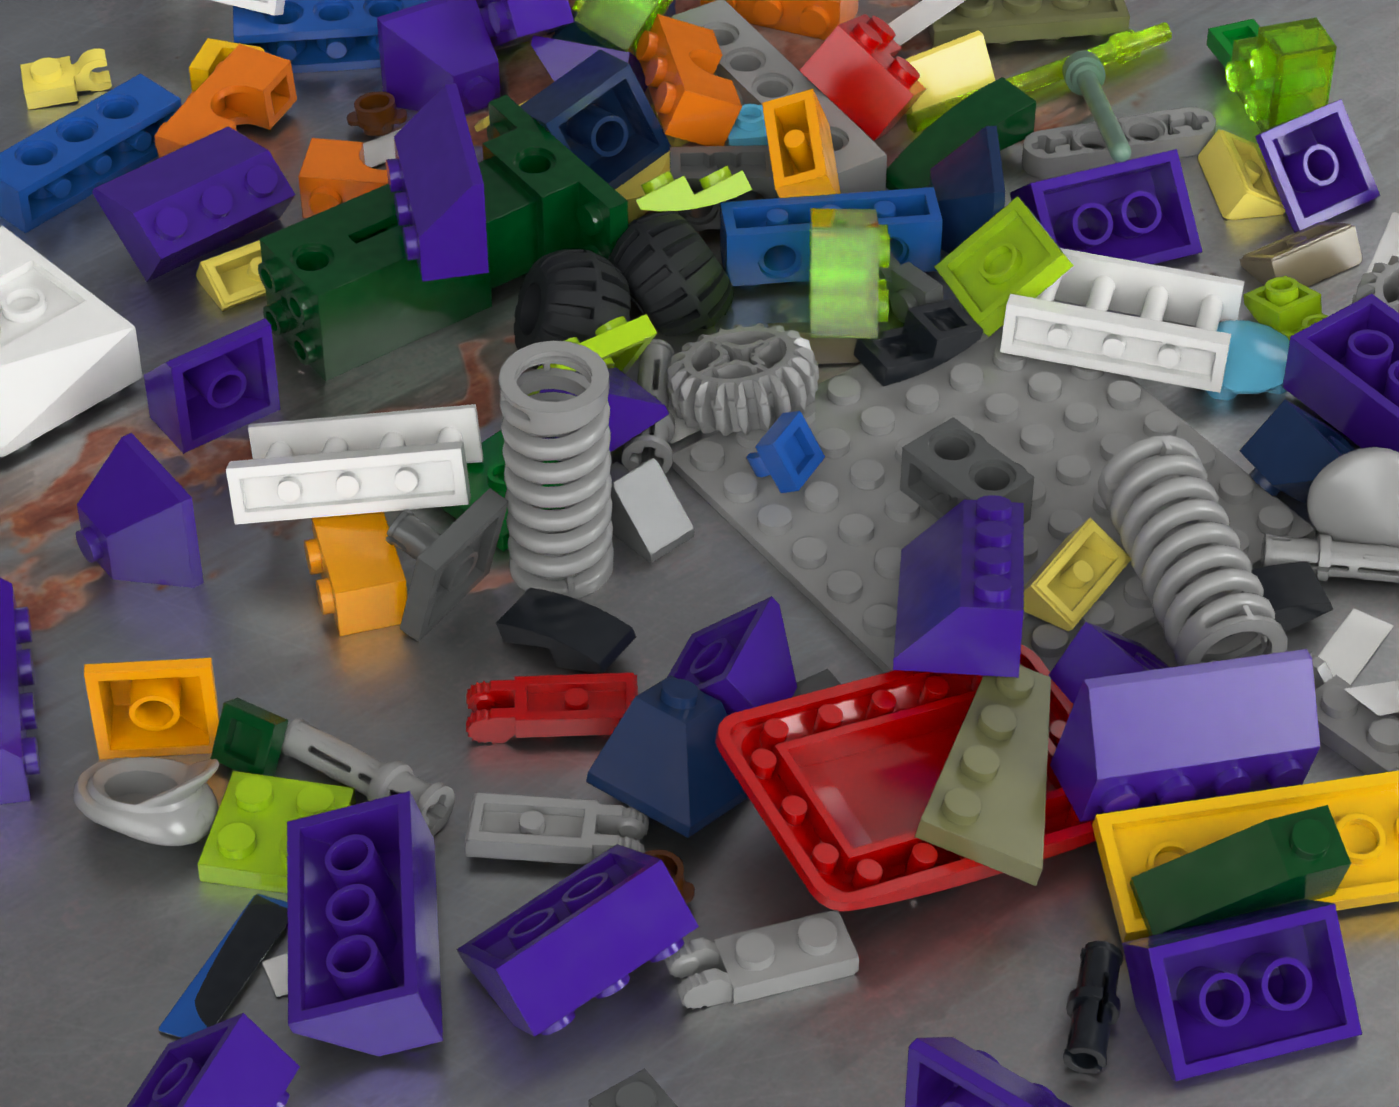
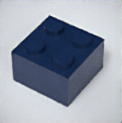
M601 49L520 106L614 189H617L670 151V147H672L630 64Z

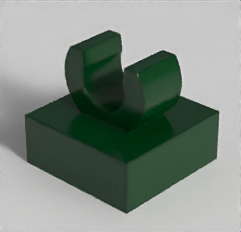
M240 698L226 701L223 703L210 759H217L220 764L238 772L275 777L280 754H283L281 749L288 720Z

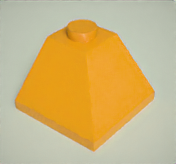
M212 658L84 664V678L99 759L212 753L220 720Z

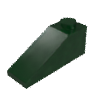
M1325 805L1265 820L1131 878L1130 885L1148 934L1153 936L1303 899L1317 900L1333 896L1348 871L1351 861L1329 807Z

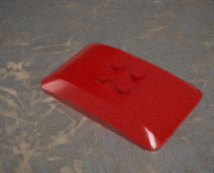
M1021 644L1020 665L1049 677L1050 671L1033 650ZM894 670L735 712L726 716L721 721L715 740L719 753L810 894L820 904L829 909L842 912L865 909L943 891L1002 873L914 837L983 675ZM1052 679L1043 860L1096 841L1092 827L1094 820L1079 821L1050 766L1073 707V703Z

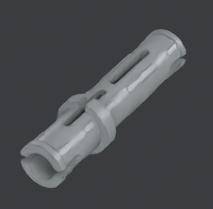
M1264 534L1261 549V568L1285 563L1308 562L1318 581L1326 582L1328 577H1345L1399 583V547L1332 541L1331 535L1318 534L1316 539Z

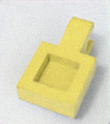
M94 48L87 50L74 64L71 63L70 56L60 58L46 57L32 63L20 64L28 110L78 101L77 92L90 90L99 92L111 88L112 83L109 70L92 72L95 68L108 66L105 49Z

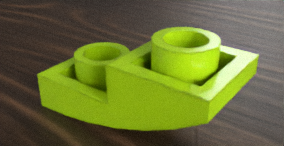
M728 165L700 179L699 182L703 190L693 194L684 175L674 180L671 172L668 171L642 184L641 187L645 195L636 199L640 210L682 211L714 205L752 190L743 170L732 175Z
M1291 277L1272 278L1265 285L1243 294L1244 305L1260 324L1270 326L1285 335L1289 341L1290 336L1328 317V315L1322 313L1321 294Z

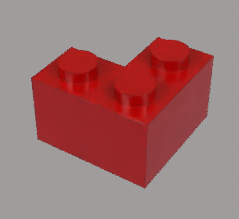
M863 14L839 24L799 71L875 141L888 134L924 93L926 88L918 81L920 74L908 61L899 56L894 59L902 47L893 40L896 36L893 29L879 17L872 16L870 18L868 15Z

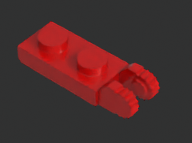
M634 673L515 676V680H491L489 683L485 681L481 683L476 682L475 685H471L470 689H467L466 704H468V709H471L472 712L471 716L467 717L466 732H468V737H471L472 741L484 742L485 744L487 742L492 744L505 743L514 735H516V738L611 735L633 699L638 695L637 675H634Z

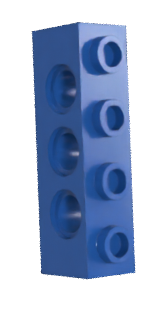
M285 0L283 15L275 16L233 6L234 43L261 47L266 53L290 60L293 74L381 68L377 17L430 0Z
M140 73L0 152V217L26 234L93 195L92 191L94 188L135 170L158 157L154 135L164 122H167L182 106L181 98Z
M934 187L720 202V254L723 269L729 277L732 286H756L770 283L810 282L812 280L878 276L875 271L868 267V262L884 254L892 255L900 265L910 262L923 272L937 271L934 266L940 262L943 220Z

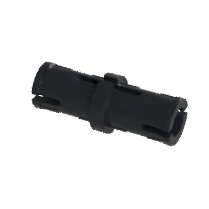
M1105 941L1088 942L1085 948L1081 949V963L1077 986L1070 992L1067 999L1066 1010L1071 1018L1066 1049L1063 1053V1061L1067 1067L1082 1074L1099 1073L1102 1071V1067H1106L1111 1025L1117 1022L1120 1015L1121 1004L1120 999L1116 996L1120 966L1123 963V953L1117 946Z

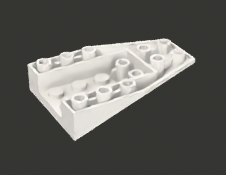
M3 225L0 227V457L12 453L143 378L135 326Z

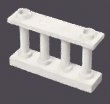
M1060 248L1074 265L1036 298L1010 294L1006 304L1000 348L1002 353L1220 393L1231 334L1218 332L1217 328L1219 322L1238 320L1245 281Z
M476 404L250 424L248 432L253 459L230 461L226 468L235 525L468 505L471 493L466 463L483 461Z

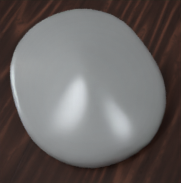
M1379 447L1361 448L1343 454L1325 466L1313 480L1307 498L1308 515L1319 534L1331 535L1332 541L1399 547V452Z
M159 757L109 759L96 763L81 773L74 784V801L79 810L93 822L134 839L162 846L190 845L200 841L210 833L219 807L216 796L206 782L217 771L219 762L217 759H208L187 765L172 759Z

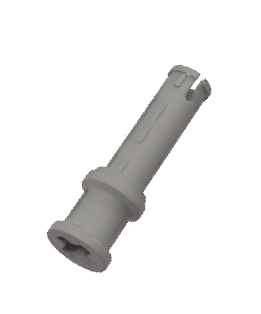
M653 339L639 356L637 384L662 402L668 410L669 393L667 379L669 377L667 368L672 365L671 357L674 355V350L666 341ZM669 410L668 416L651 426L650 433L648 428L625 443L622 449V464L629 471L643 464L644 447L649 449L648 460L654 458L660 464L664 474L670 470L673 461V451L668 442L671 441L675 434V419Z
M297 718L287 726L281 749L283 754L298 759L348 787L355 788L356 791L367 796L368 801L410 791L432 836L440 832L447 823L455 803V794L451 787L441 782L432 785L414 776L412 768L401 761L383 763L354 748L352 745L310 725L304 719Z

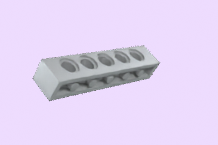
M716 0L671 16L673 19L714 31L722 52L721 60L714 75L733 81L742 105H762L766 101L813 89L830 124L841 194L886 190L887 154L725 0Z

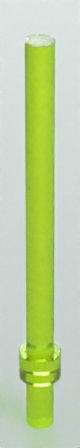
M1166 22L1137 32L1128 29L1110 36L1107 43L1087 49L1086 51L1096 54L1103 65L1113 61L1122 64L1139 58L1141 52L1170 41L1172 39V32ZM1068 57L1012 76L1006 80L1024 93L1064 80L1062 69ZM979 89L909 113L907 115L909 129L913 133L925 130L950 108Z

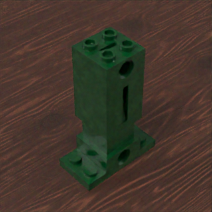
M504 95L489 102L490 125L487 127L489 141L482 143L483 161L478 162L484 182L489 273L422 282L417 259L407 261L402 228L408 225H398L394 193L398 192H390L388 183L260 238L262 263L258 265V273L265 287L267 305L263 307V315L271 324L272 333L275 336L281 335L293 347L299 361L303 365H310L325 381H328L492 307L491 289L528 273L532 265L544 255L561 249H583L592 251L608 260L609 254L611 256L618 239L628 229V201L510 97Z

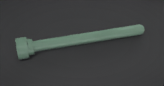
M1086 50L1077 51L1071 54L1063 64L1062 73L1064 80L1073 93L1083 95L1112 159L1116 162H1125L1131 156V147L1102 88L1106 77L1103 64L1093 52Z

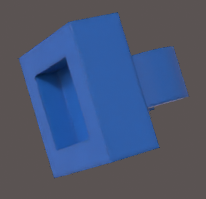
M801 411L782 413L755 446L758 452L749 453L746 457L757 477L771 475L780 493L799 491L823 461L825 455Z

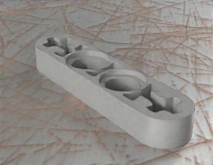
M1183 107L1117 118L1131 147V156L1128 160L1177 149L1179 158L1199 155L1216 130L1215 117L1209 111L1197 107ZM1095 122L1039 130L1030 133L1023 142L1022 167L1027 174L1040 179H1050L1119 163L1110 156ZM1134 137H1147L1153 140L1141 141L1134 139ZM1085 145H1099L1105 148L1093 149L1085 147Z

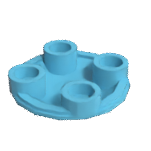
M1226 320L1219 322L1217 331L1231 334L1221 392L1206 390L1207 394L1218 400H1231L1238 394H1260L1264 392L1282 394L1287 392L1282 387L1289 339L1270 326L1252 321Z

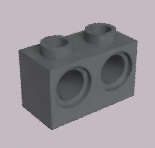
M768 145L670 147V172L674 180L684 175L693 194L703 190L699 182L700 179L728 165L732 175L743 170L752 190L723 202L777 198ZM720 203L697 209L673 211L681 215L695 231L720 229Z
M952 417L902 447L900 490L938 520L964 499L977 500L988 495L1002 496L1008 498L1011 502L1024 503V523L1031 519L1034 476L1028 473L1022 465L1009 459L989 444L983 436L974 433L956 418Z

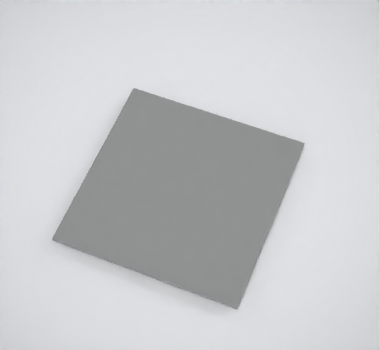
M1003 326L989 337L983 332L980 340L949 361L898 383L882 386L862 363L819 383L818 390L815 392V402L805 406V413L802 415L825 458L799 491L780 493L771 475L766 477H757L746 457L749 453L758 452L755 446L767 433V431L762 429L751 430L747 435L744 432H732L728 436H723L721 431H718L674 452L671 466L884 673L894 671L893 659L901 549L938 521L935 516L900 490L902 447L952 417L956 418L974 433L983 436L989 444L1012 461L1022 465L1028 473L1034 476L1031 519L1024 523V585L1065 538L1089 518L1097 523L1125 551L1121 543V535L1116 531L1111 521L1110 512L1106 509L1098 493V480L1102 469L1118 452L1139 440L1154 436L1171 435L1183 438L1194 446L1208 474L1207 481L1213 485L1219 497L1218 504L1225 509L1230 519L1229 527L1235 530L1241 542L1240 550L1247 554L1252 564V570L1261 567V549L1264 534L1314 539L1316 529L1276 496L1266 492L1248 473L1130 376L1002 353L1000 348ZM1160 455L1148 457L1136 463L1126 472L1122 480L1135 468L1149 460L1160 457ZM1168 475L1146 486L1135 499H1138L1145 491L1158 483L1179 477L1180 475ZM1130 561L1069 632L1024 612L1021 644L1033 650L1051 672L1085 622L1130 638L1158 623V620L1153 613V604L1149 602L1142 589V581L1139 580Z

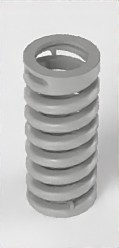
M568 341L538 342L523 347L509 356L502 365L499 374L500 408L503 414L501 431L504 438L502 452L506 464L504 470V480L507 487L505 499L509 501L506 519L509 531V569L512 579L524 591H527L529 588H535L579 599L596 592L606 584L613 572L614 565L613 524L611 520L613 509L611 500L612 479L610 475L611 454L609 450L611 440L609 428L610 406L608 403L610 388L609 372L604 360L586 346ZM540 364L543 365V368L541 369H535L522 373L530 367ZM550 364L564 365L575 369L579 373L566 369L550 368ZM544 389H557L570 392L577 396L559 392L537 393L528 396V394ZM545 437H560L556 439H542ZM543 461H562L558 463H543ZM545 484H564L562 486H542ZM565 507V509L543 510V508ZM576 551V552H574V553H572V554H568V555H564V556H550V557H549V556H544V555L537 554V553H542V554H565V553H569V552ZM539 576H544V577H565V579H563V580H548V579L540 578Z
M1171 435L1154 436L1139 440L1113 456L1102 469L1098 480V493L1106 509L1110 512L1111 521L1116 531L1121 535V543L1131 558V565L1139 580L1142 581V589L1149 602L1153 604V613L1160 626L1164 629V636L1171 650L1175 652L1177 665L1185 666L1201 662L1229 660L1248 652L1260 643H1262L1263 647L1253 656L1286 652L1288 646L1287 635L1281 624L1275 621V611L1270 601L1263 597L1264 589L1258 577L1252 573V564L1247 554L1240 550L1241 542L1235 530L1229 527L1230 519L1223 506L1218 504L1219 497L1213 485L1207 481L1208 474L1194 446L1183 438ZM1160 455V457L1149 460L1135 468L1122 480L1126 472L1136 463L1145 458ZM1168 475H1180L1179 477L1158 483L1145 491L1138 499H1135L1146 486Z

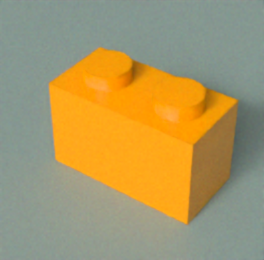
M810 89L763 102L762 106L773 179L779 198L841 194L830 124L814 90Z
M384 512L311 518L313 539L304 540L306 561L310 575L321 574L322 579L316 580L322 615L333 613L339 636L400 625L407 601V585L395 545H391L385 540L388 536L386 534L389 526Z

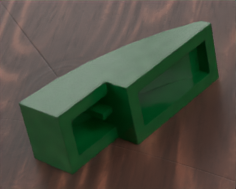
M1004 77L975 91L934 121L898 155L887 168L886 188L888 190L929 187L930 169L985 126H997L1000 151L1024 140L1026 136L1034 132L1036 101Z

